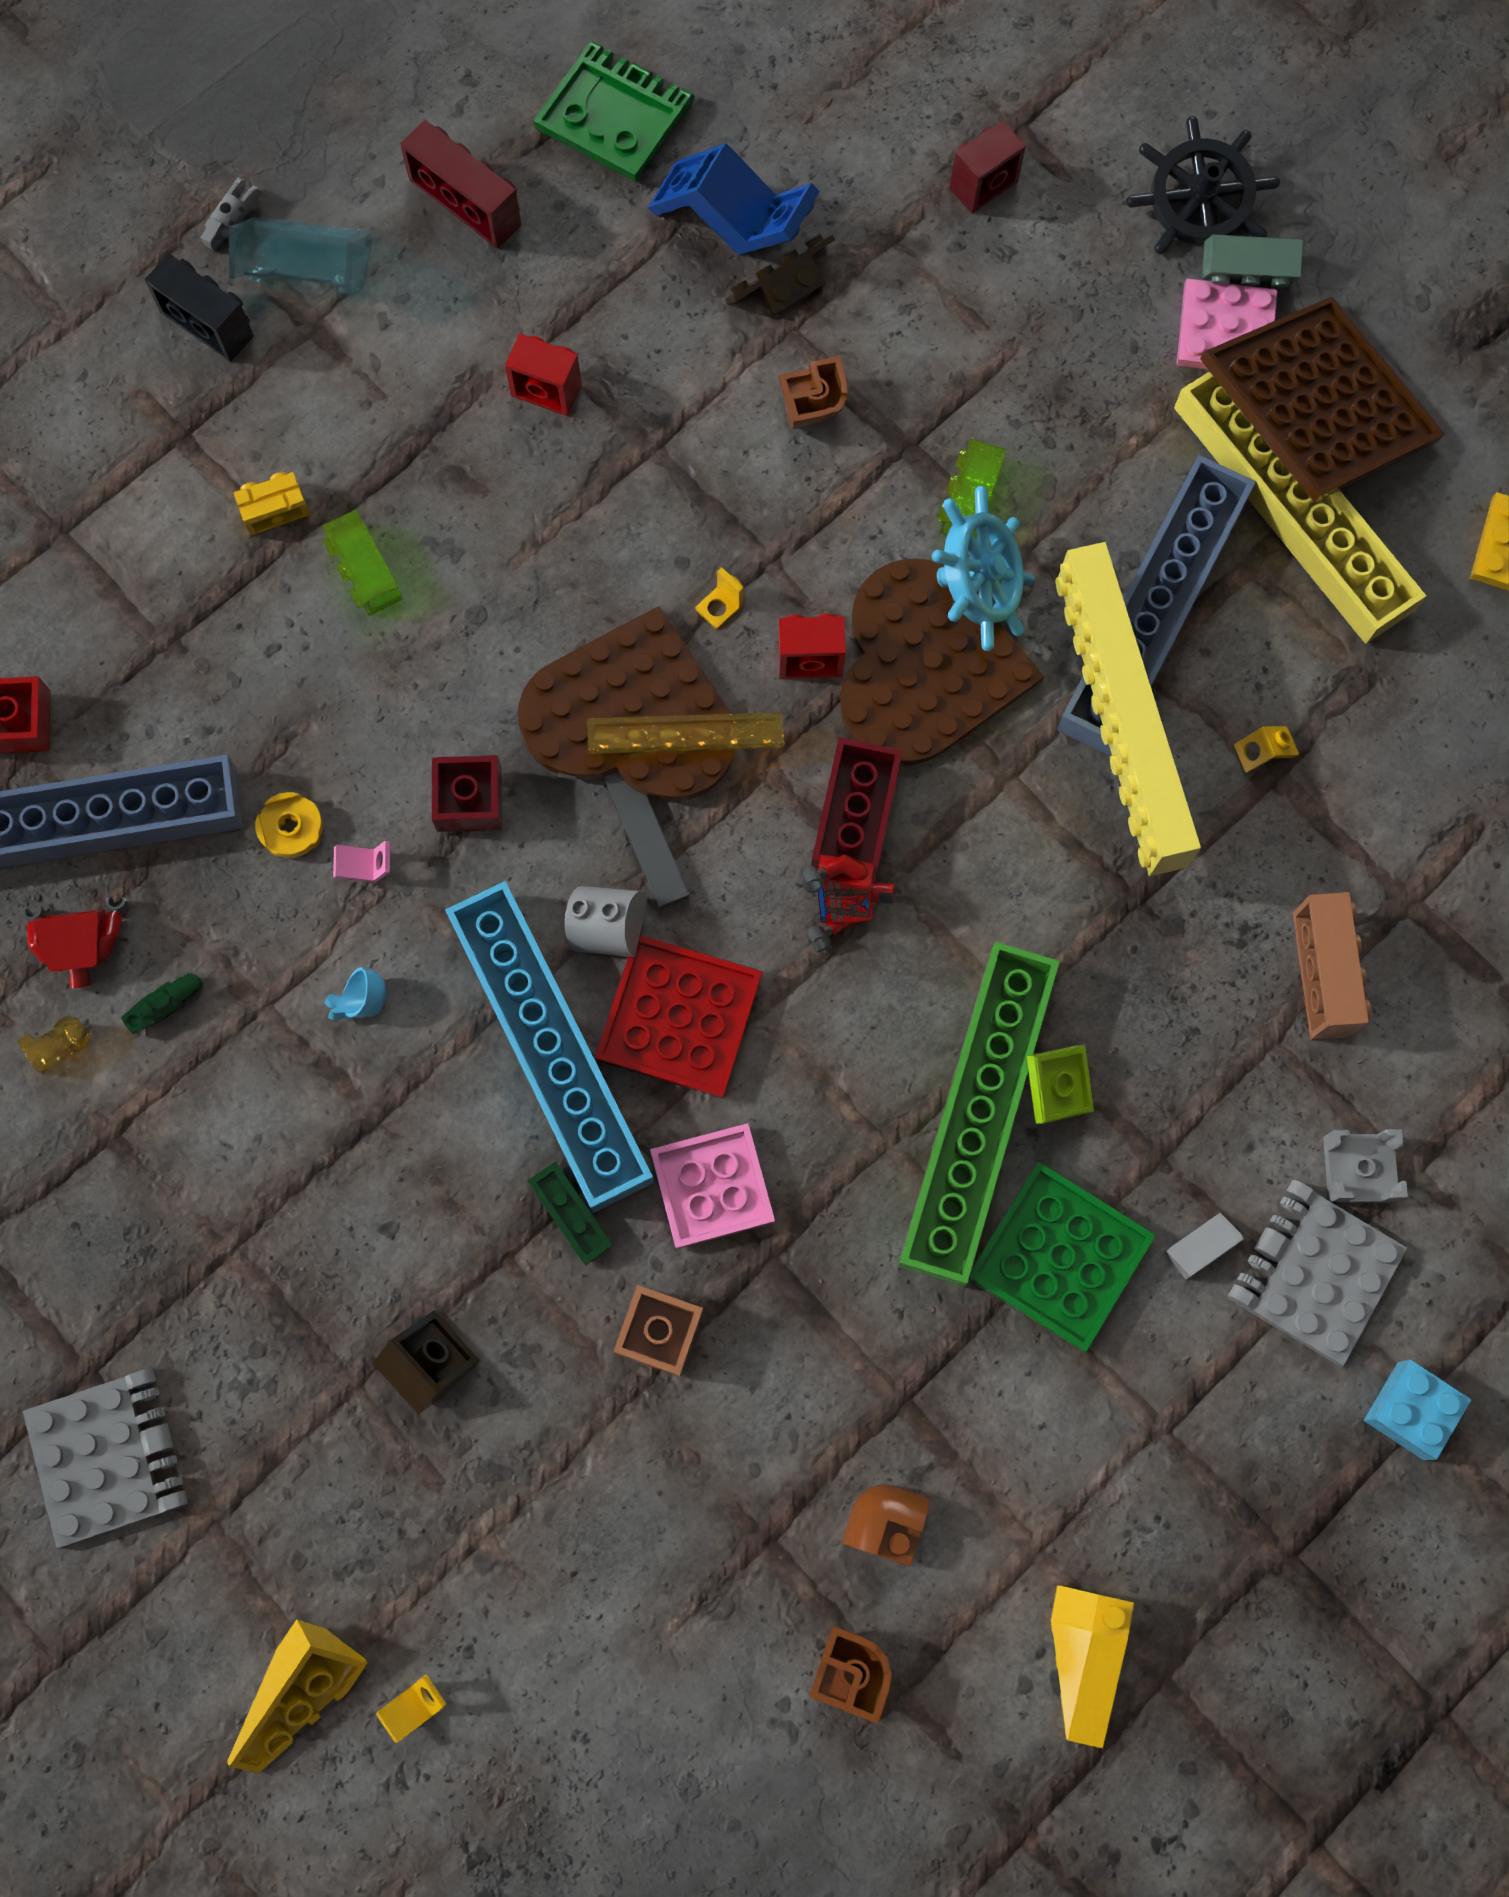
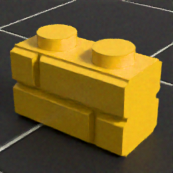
M278 472L272 475L268 481L259 484L255 482L246 483L241 486L240 490L233 492L250 536L310 515L294 472L288 474L286 472Z

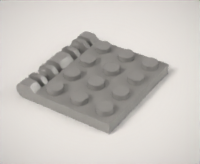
M1292 1180L1286 1194L1294 1200L1283 1197L1280 1201V1206L1301 1218L1296 1227L1282 1216H1272L1270 1224L1291 1236L1290 1239L1266 1227L1254 1249L1276 1263L1275 1266L1256 1255H1250L1247 1260L1248 1264L1254 1269L1269 1276L1267 1281L1263 1285L1251 1275L1240 1273L1237 1278L1238 1282L1257 1293L1258 1297L1236 1284L1233 1285L1227 1297L1242 1308L1341 1367L1346 1363L1404 1256L1407 1247L1318 1195L1307 1185L1297 1180Z
M153 1368L143 1369L125 1377L23 1410L57 1549L189 1504L185 1490L161 1498L159 1496V1493L181 1486L183 1484L182 1477H171L158 1484L155 1481L153 1472L171 1468L178 1462L176 1455L150 1462V1456L174 1448L168 1423L142 1431L141 1425L165 1416L164 1408L152 1409L138 1416L136 1404L153 1400L160 1395L158 1387L135 1394L132 1393L133 1390L157 1382Z

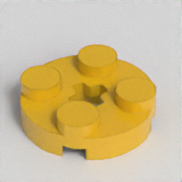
M285 792L271 797L265 802V807L261 810L260 815L258 813L256 817V834L262 845L275 857H300L316 848L321 842V834L323 832L322 816L316 805L311 800L309 801L307 798L301 797L300 794ZM291 818L295 823L298 822V825L292 832L281 830V826L286 825V819Z

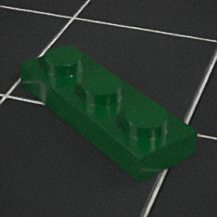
M556 1162L527 1180L585 1266L614 1247Z

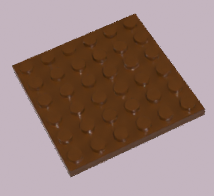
M1332 296L1208 349L1200 358L1202 363L1314 503L1437 443L1445 435Z

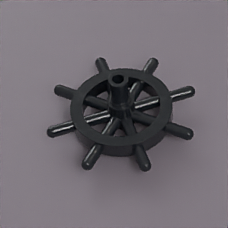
M1190 116L1186 120L1189 141L1176 146L1166 156L1148 143L1140 145V154L1155 164L1158 169L1152 181L1151 193L1130 195L1126 199V205L1130 208L1152 205L1158 221L1166 229L1154 247L1157 254L1165 253L1175 238L1192 244L1204 245V242L1210 236H1231L1240 227L1253 237L1267 238V231L1248 216L1255 202L1256 191L1276 189L1280 185V179L1277 176L1255 179L1250 164L1241 154V151L1251 140L1252 134L1249 130H1243L1232 145H1229L1219 140L1201 138L1198 119L1195 116ZM1204 157L1211 158L1219 162H1210L1205 166ZM1192 158L1194 177L1179 167L1178 164ZM1229 168L1237 181L1221 183L1220 179ZM1168 175L1186 188L1166 190ZM1240 193L1238 209L1220 196ZM1188 200V203L1178 215L1169 204ZM1212 207L1226 216L1228 220L1215 225ZM1197 210H1200L1202 226L1188 222Z

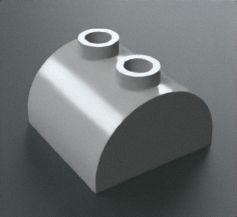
M591 886L577 887L568 900L565 912V935L571 949L575 952L635 957L648 894L638 890Z

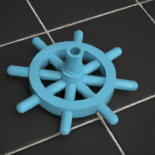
M978 486L975 489V514L963 516L954 499L948 498L944 501L943 507L953 525L947 535L944 551L935 550L932 553V560L944 565V567L939 568L937 571V581L942 588L949 587L955 601L948 612V618L956 622L964 614L972 622L981 624V646L984 651L989 652L994 648V623L1006 620L1015 636H1021L1024 633V626L1015 610L1020 603L1023 586L1033 585L1035 578L1032 574L1023 571L1020 550L1013 536L1020 525L1019 520L1012 517L1005 524L1000 518L988 512L987 488ZM975 529H976V534H977V540H976L975 536L973 535V532H974ZM992 596H993V598H994V600H995V602H996V603L994 604V606H993Z

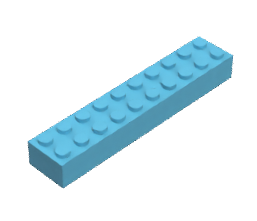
M506 881L445 909L592 1212L595 1213L653 1184V1176Z

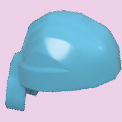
M357 968L347 981L342 996L329 994L324 1004L332 1008L328 1018L340 1020L378 1015L387 997L384 980L373 969Z

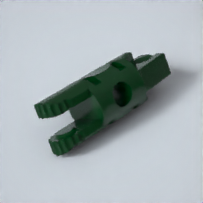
M187 973V975L184 974V977H180L172 983L167 981L154 992L140 999L138 1003L121 1017L123 1023L132 1034L139 1033L160 1023L169 1015L186 1005L185 1001L193 997L196 992L199 993V990H202V979L196 976V974Z

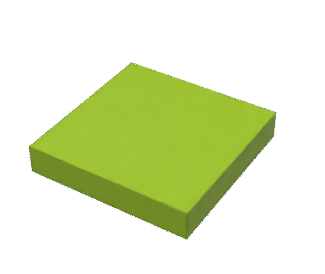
M1085 1045L1027 1056L1035 1123L1044 1124L1094 1112Z

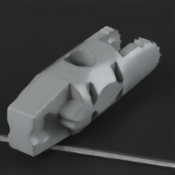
M240 177L235 180L205 224L206 229L201 236V240L207 248L216 251L225 239L228 240L233 235L234 231L262 193L260 188L252 185L242 199L239 200L246 187V181Z

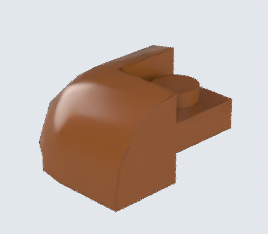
M840 356L812 361L809 363V369L779 375V383L786 406V417L791 429L821 424L835 418L847 399V380Z
M880 1484L868 1488L858 1496L851 1509L841 1543L910 1567L920 1533L923 1531L930 1497L895 1485Z
M832 1626L809 1697L878 1724L890 1689L892 1675L887 1656L877 1644L869 1639Z

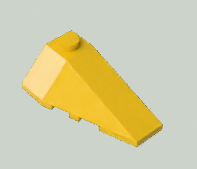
M1057 1585L1050 1622L1054 1637L1055 1660L1060 1682V1697L1066 1740L1103 1748L1128 1641L1134 1603Z
M296 1619L275 1651L227 1763L229 1767L257 1774L262 1772L293 1743V1735L308 1722L313 1725L321 1718L319 1712L334 1698L339 1701L348 1693L367 1665L366 1659L327 1629Z

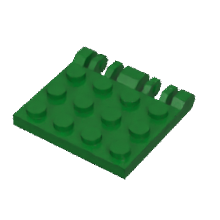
M591 41L534 119V128L636 182L679 119L689 111L695 96L685 89H681L679 92L680 88L675 84H671L662 97L658 96L664 83L662 77L657 75L653 78L651 71L636 63H632L629 67V61L624 57L620 58L612 70H609L608 67L612 63L614 53L609 49L604 51L603 46Z

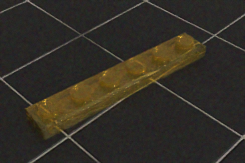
M782 712L587 718L588 754L775 748L784 746Z

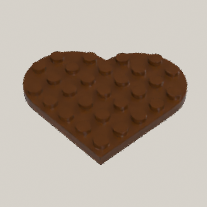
M916 558L898 560L884 565L872 573L860 587L852 610V631L856 644L863 655L854 662L845 676L840 699L842 720L852 740L903 750L900 763H906V765L919 764L938 757L1040 684L1045 677L999 622L994 623V648L987 652L981 646V624L972 622L964 614L958 621H951L948 618V612L955 601L949 587L942 588L937 581V571L939 568L944 567V565L931 560Z
M660 606L544 666L529 680L519 701L518 725L522 741L531 756L543 767L553 773L558 774L559 772L575 776L577 779H595L617 772L630 787L646 796L649 794L655 797L666 798V801L688 800L711 790L728 772L735 753L736 729L728 708Z

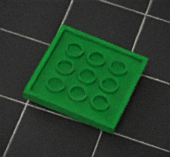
M1038 1161L972 1267L969 1280L1085 1353L1156 1235Z

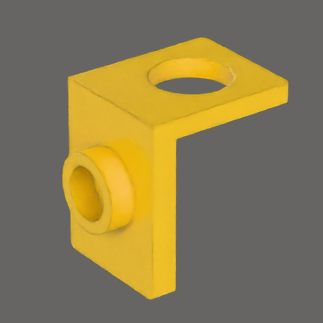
M721 567L717 571V587L695 607V610L717 630L744 606V587L735 576L730 575ZM713 601H721L725 604L726 611L721 616H713L708 612L709 604Z
M1263 726L1234 744L1246 773L1251 772L1273 758H1294L1299 755L1287 726ZM1251 742L1257 743L1260 748V755L1254 761L1250 760L1246 754L1247 746Z
M425 1674L411 1687L376 1712V1715L393 1741L398 1743L447 1704L430 1678ZM425 1689L431 1694L433 1701L429 1698Z

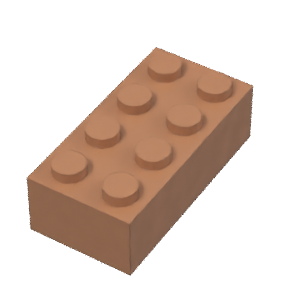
M1350 892L1309 895L1293 912L1310 1040L1349 1038L1369 1023L1368 1020L1371 1018V1004L1369 1000H1365L1364 987L1367 981L1366 971L1364 967H1360L1359 960L1362 943L1360 936L1355 933L1354 922L1357 919L1356 905L1354 902H1351Z

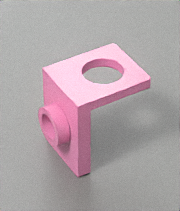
M384 841L375 849L338 844L334 846V878L376 883L390 873V841ZM382 854H383V862H382V866H381V857H382Z

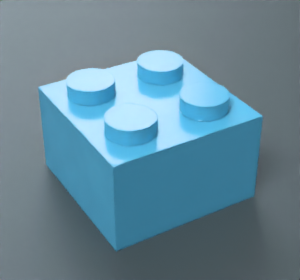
M1412 1360L1401 1361L1396 1364L1363 1421L1422 1460H1437L1471 1399Z

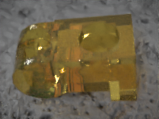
M66 1016L59 1019L52 1030L37 1039L28 1033L18 1039L17 1042L32 1067L43 1074L83 1049L90 1040V1032L80 1020L72 1016Z

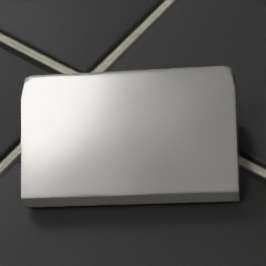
M1219 1213L1165 1252L1182 1276L1187 1279L1244 1240V1237Z

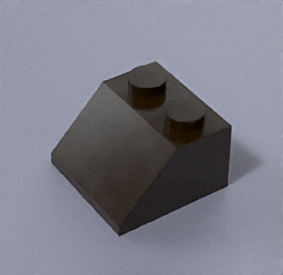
M434 1310L391 1339L374 1360L373 1365L419 1415L441 1399L480 1360Z

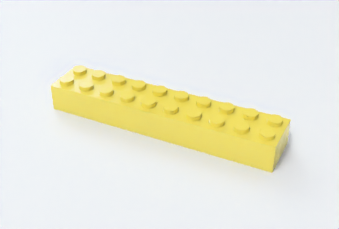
M1210 371L1181 389L1174 409L1220 465L1256 481L1247 499L1365 644L1416 611L1425 599L1426 594L1340 490L1314 503Z
M1106 542L1067 550L1064 562L1060 565L1059 576L1055 580L1056 589L1060 597L1064 596L1066 603L1064 608L1065 619L1069 626H1073L1076 635L1073 637L1074 648L1077 655H1082L1084 662L1082 667L1083 678L1086 685H1091L1094 694L1091 697L1092 707L1096 715L1100 714L1103 724L1100 728L1101 737L1105 745L1109 744L1112 756H1110V766L1113 774L1119 776L1121 783L1119 787L1120 799L1124 806H1128L1131 817L1128 818L1129 829L1132 836H1137L1140 845V848H1138L1139 862L1143 868H1147L1149 877L1187 868L1201 849Z

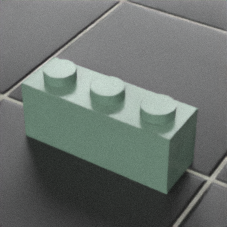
M1212 235L1204 242L1202 279H1212L1214 284H1229L1230 280L1242 281L1243 286H1258L1260 282H1268L1275 288L1289 287L1291 283L1301 277L1303 240Z

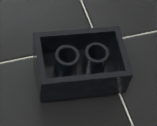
M168 253L144 279L162 315L229 362L254 337L249 325L250 319L244 313L242 308L243 302L240 298L230 291L226 293L221 290L219 285L208 275L203 277L198 274L187 260L183 258L178 260Z

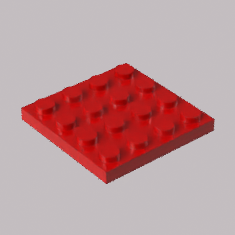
M640 935L635 957H628L595 1055V1061L723 1099L760 984L762 971Z

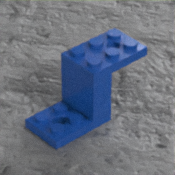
M727 143L676 161L647 208L657 216L666 212L671 213L684 206H690L740 255L747 252H755L764 247H772L781 242L792 241L800 232L799 226L804 217L813 210L815 206L813 202L820 191L813 183H809L775 194Z

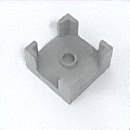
M1387 1129L1378 1134H1350V1130H1333L1323 1136L1328 1201L1333 1204L1397 1203L1408 1198L1407 1182L1401 1181L1398 1183L1395 1151L1403 1147L1402 1129Z

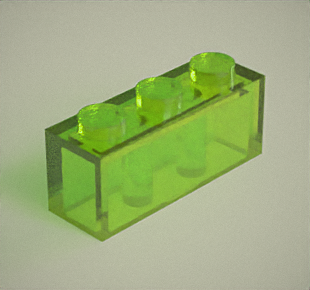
M971 438L967 450L961 448L955 466L959 467L960 471L958 477L951 476L946 494H950V498L955 500L963 516L976 513L975 489L978 486L987 488L989 506L1004 461L1006 449ZM942 503L937 521L942 522L940 534L947 536L953 524ZM975 529L974 532H973V535L975 536V538H976V540H977V534H976V529Z
M353 510L322 525L326 537L321 540L330 557L336 554L340 563L335 566L343 582L348 580L351 582L354 589L350 590L349 593L357 608L363 606L368 616L403 600L394 578L357 510Z

